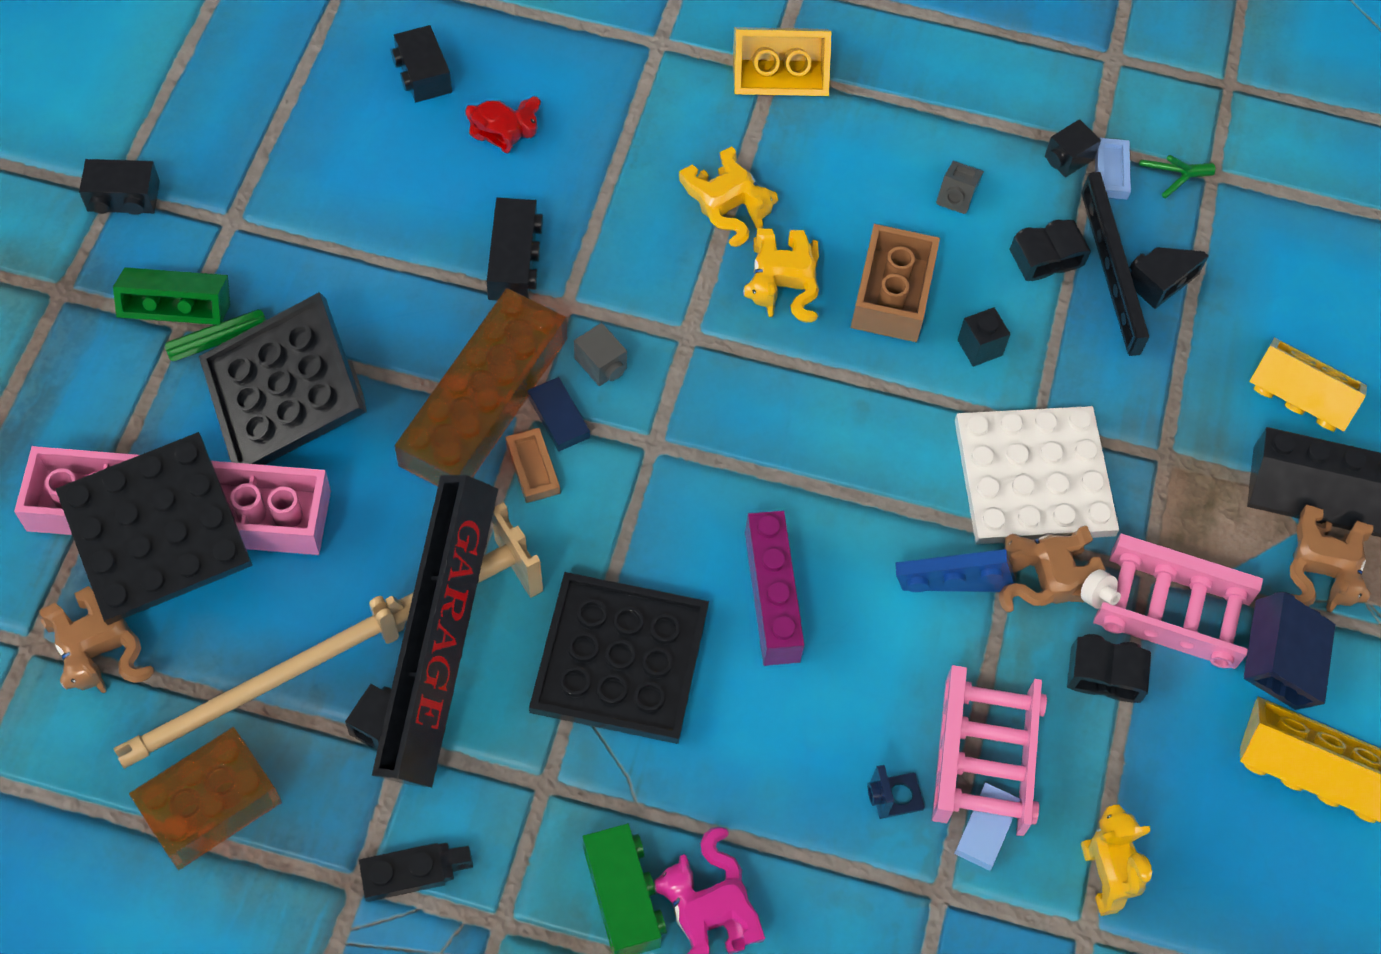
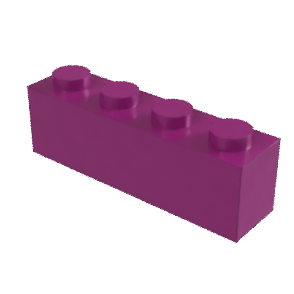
M784 511L748 513L745 538L763 666L800 663L805 645Z

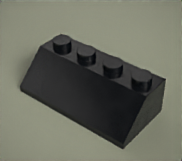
M1266 427L1253 447L1247 507L1299 519L1304 507L1309 505L1323 509V519L1316 521V523L1330 522L1333 527L1352 530L1355 523L1360 521L1373 525L1371 535L1381 537V453Z

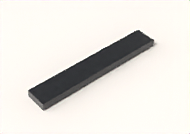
M1092 172L1086 178L1081 192L1127 354L1129 356L1141 355L1149 339L1148 330L1101 172Z

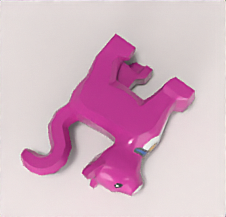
M715 827L708 830L703 835L700 843L702 855L711 865L725 870L726 877L723 882L695 892L693 872L685 854L679 856V863L667 868L662 875L654 880L655 891L658 894L664 895L673 904L677 924L690 941L691 949L687 954H709L708 931L722 926L727 930L729 937L725 942L728 954L743 951L745 945L761 943L765 940L759 916L749 902L742 881L740 865L736 858L718 851L716 847L717 842L729 835L728 830L723 827Z

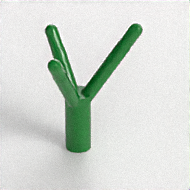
M1172 155L1167 156V161L1172 164L1148 160L1139 161L1140 166L1181 172L1182 176L1162 193L1163 198L1171 195L1190 177L1213 176L1216 171L1214 163L1188 165Z

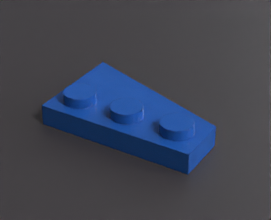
M1006 549L895 563L896 577L903 591L1000 592L1004 586L1016 583Z

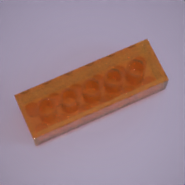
M506 288L395 444L398 466L438 486L440 476L468 475L474 477L527 399V390L536 386L566 342L567 317Z

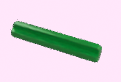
M257 309L226 320L221 325H212L165 343V349L169 359L177 361L221 345L266 321L262 310Z

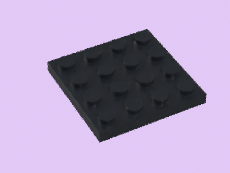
M320 292L199 356L228 454L233 463L266 465L365 413L327 300Z
M199 432L56 488L97 604L107 625L253 566Z
M564 572L529 706V713L679 744L709 601Z

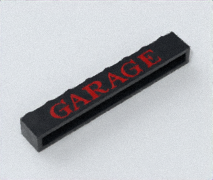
M468 475L440 476L372 771V776L407 785L430 788L433 786L492 515L495 509L498 488Z

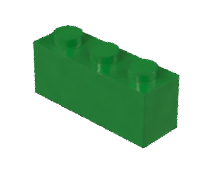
M125 267L113 285L117 318L221 325L230 307L228 275Z
M629 823L583 835V850L612 954H640L661 948V935L667 933L661 910L654 911L650 896L655 895V888L650 872L643 873L639 859L645 856L639 834L632 835Z

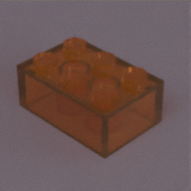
M234 727L129 793L178 871L282 803L275 787Z

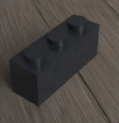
M496 197L486 281L488 300L529 303L530 289L536 290L537 269H532L533 261L539 262L540 241H535L536 234H542L543 214H537V200Z

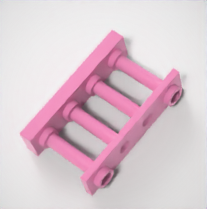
M1122 533L1120 534L1112 548L1109 561L1119 564L1121 567L1117 588L1121 598L1116 605L1103 602L1094 617L1093 623L1102 626L1111 633H1125L1208 660L1219 668L1236 669L1248 652L1247 648L1234 644L1242 604L1250 606L1261 591L1263 578ZM1136 570L1154 575L1156 578L1147 616L1126 610ZM1171 582L1188 586L1192 590L1183 628L1162 621ZM1206 593L1223 597L1227 601L1219 639L1198 633Z
M952 665L945 682L932 821L947 824L953 811L959 812L961 808L1017 818L1016 835L1024 836L1032 824L1036 825L1039 815V802L1033 801L1039 717L1044 716L1047 705V695L1041 694L1042 680L1034 679L1027 695L972 686V682L966 681L967 667ZM973 701L1026 710L1024 730L969 721L968 717L963 716V705ZM966 736L1023 745L1022 764L1020 766L965 757V752H959L960 739L965 740ZM967 772L1020 781L1019 798L1021 800L1020 802L962 793V789L956 788L957 775Z

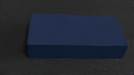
M559 377L527 390L528 398L558 452L590 438L589 428Z

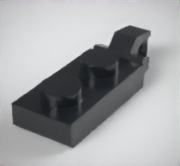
M435 843L359 859L366 902L445 886V882L454 879L453 872L473 868L469 846L449 849L448 843H441L439 845Z

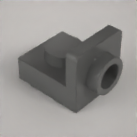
M953 161L944 176L936 201L937 205L966 214L984 171Z

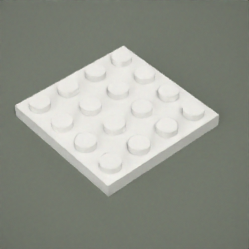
M1093 406L956 414L955 426L976 544L1005 543V538L1012 533L1033 540L1049 534L1072 536L1082 526L1088 527L1092 538L1114 537L1117 535L1119 526Z

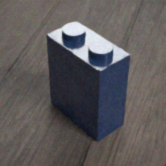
M1276 592L1271 596L1257 599L1254 608L1244 679L1294 710L1325 704L1336 624L1322 616L1319 611L1311 609L1287 592Z

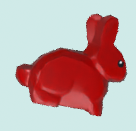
M537 96L520 102L518 110H513L501 101H485L477 106L468 105L465 109V114L470 121L469 134L477 140H487L493 145L502 148L503 152L509 153L520 137L532 138L536 134L538 127L534 114L538 111L541 100Z

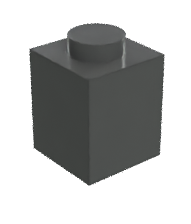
M603 323L598 324L574 340L575 360L598 386L603 385L609 380L614 381L618 379L627 369V350Z

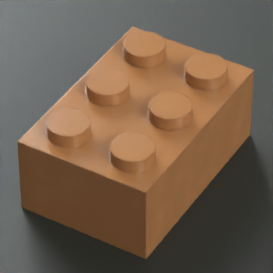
M874 224L851 323L852 329L917 343L927 305L940 241L939 237Z

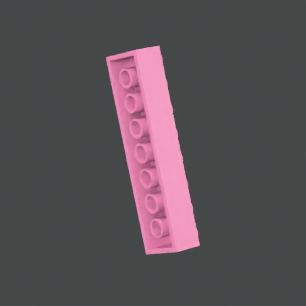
M32 446L14 512L27 532L72 535L56 488L139 455ZM211 461L246 549L311 555L320 554L331 493L326 470Z

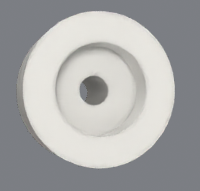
M1096 570L1084 581L1081 589V598L1096 609H1099L1103 602L1116 605L1121 598V594L1117 592L1118 581L1106 571Z

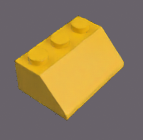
M734 27V94L829 96L832 31L808 28Z
M1275 337L1249 381L1255 384L1253 389L1259 394L1268 398H1272L1275 395L1285 400L1286 403L1284 405L1288 409L1300 415H1303L1305 411L1317 417V424L1335 432L1336 428L1342 431L1346 430L1367 393L1366 384Z

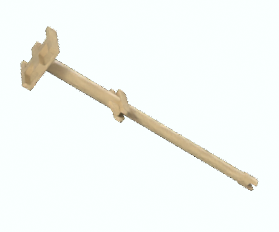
M503 502L495 506L492 515L495 541L499 548L483 556L478 583L512 567L529 597L532 598L543 592L541 562L537 555L531 557L527 551L526 537L519 525L513 528L509 522L508 508ZM414 592L399 600L394 596H390L385 600L382 596L373 598L369 602L372 616L146 734L142 736L137 735L114 747L113 749L119 757V762L125 769L150 756V753L379 633H381L386 644L396 641L399 638L398 632L404 629L405 622L408 619Z

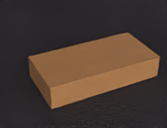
M540 428L506 436V445L526 503L560 494V485Z

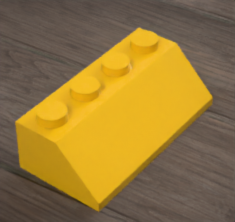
M1257 697L1240 745V762L1244 763L1248 770L1256 774L1265 775L1267 773L1279 778L1290 789L1296 791L1304 789L1314 793L1327 805L1333 807L1341 805L1351 809L1364 821L1370 823L1381 822V748L1261 697Z

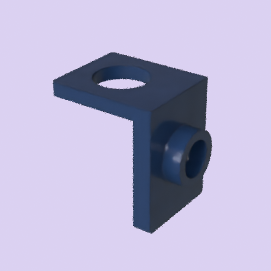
M885 765L876 766L872 779L867 784L870 802L872 806L876 805L880 819L924 810L925 807L915 773L888 777ZM896 785L908 787L912 793V800L906 805L896 804L891 788Z

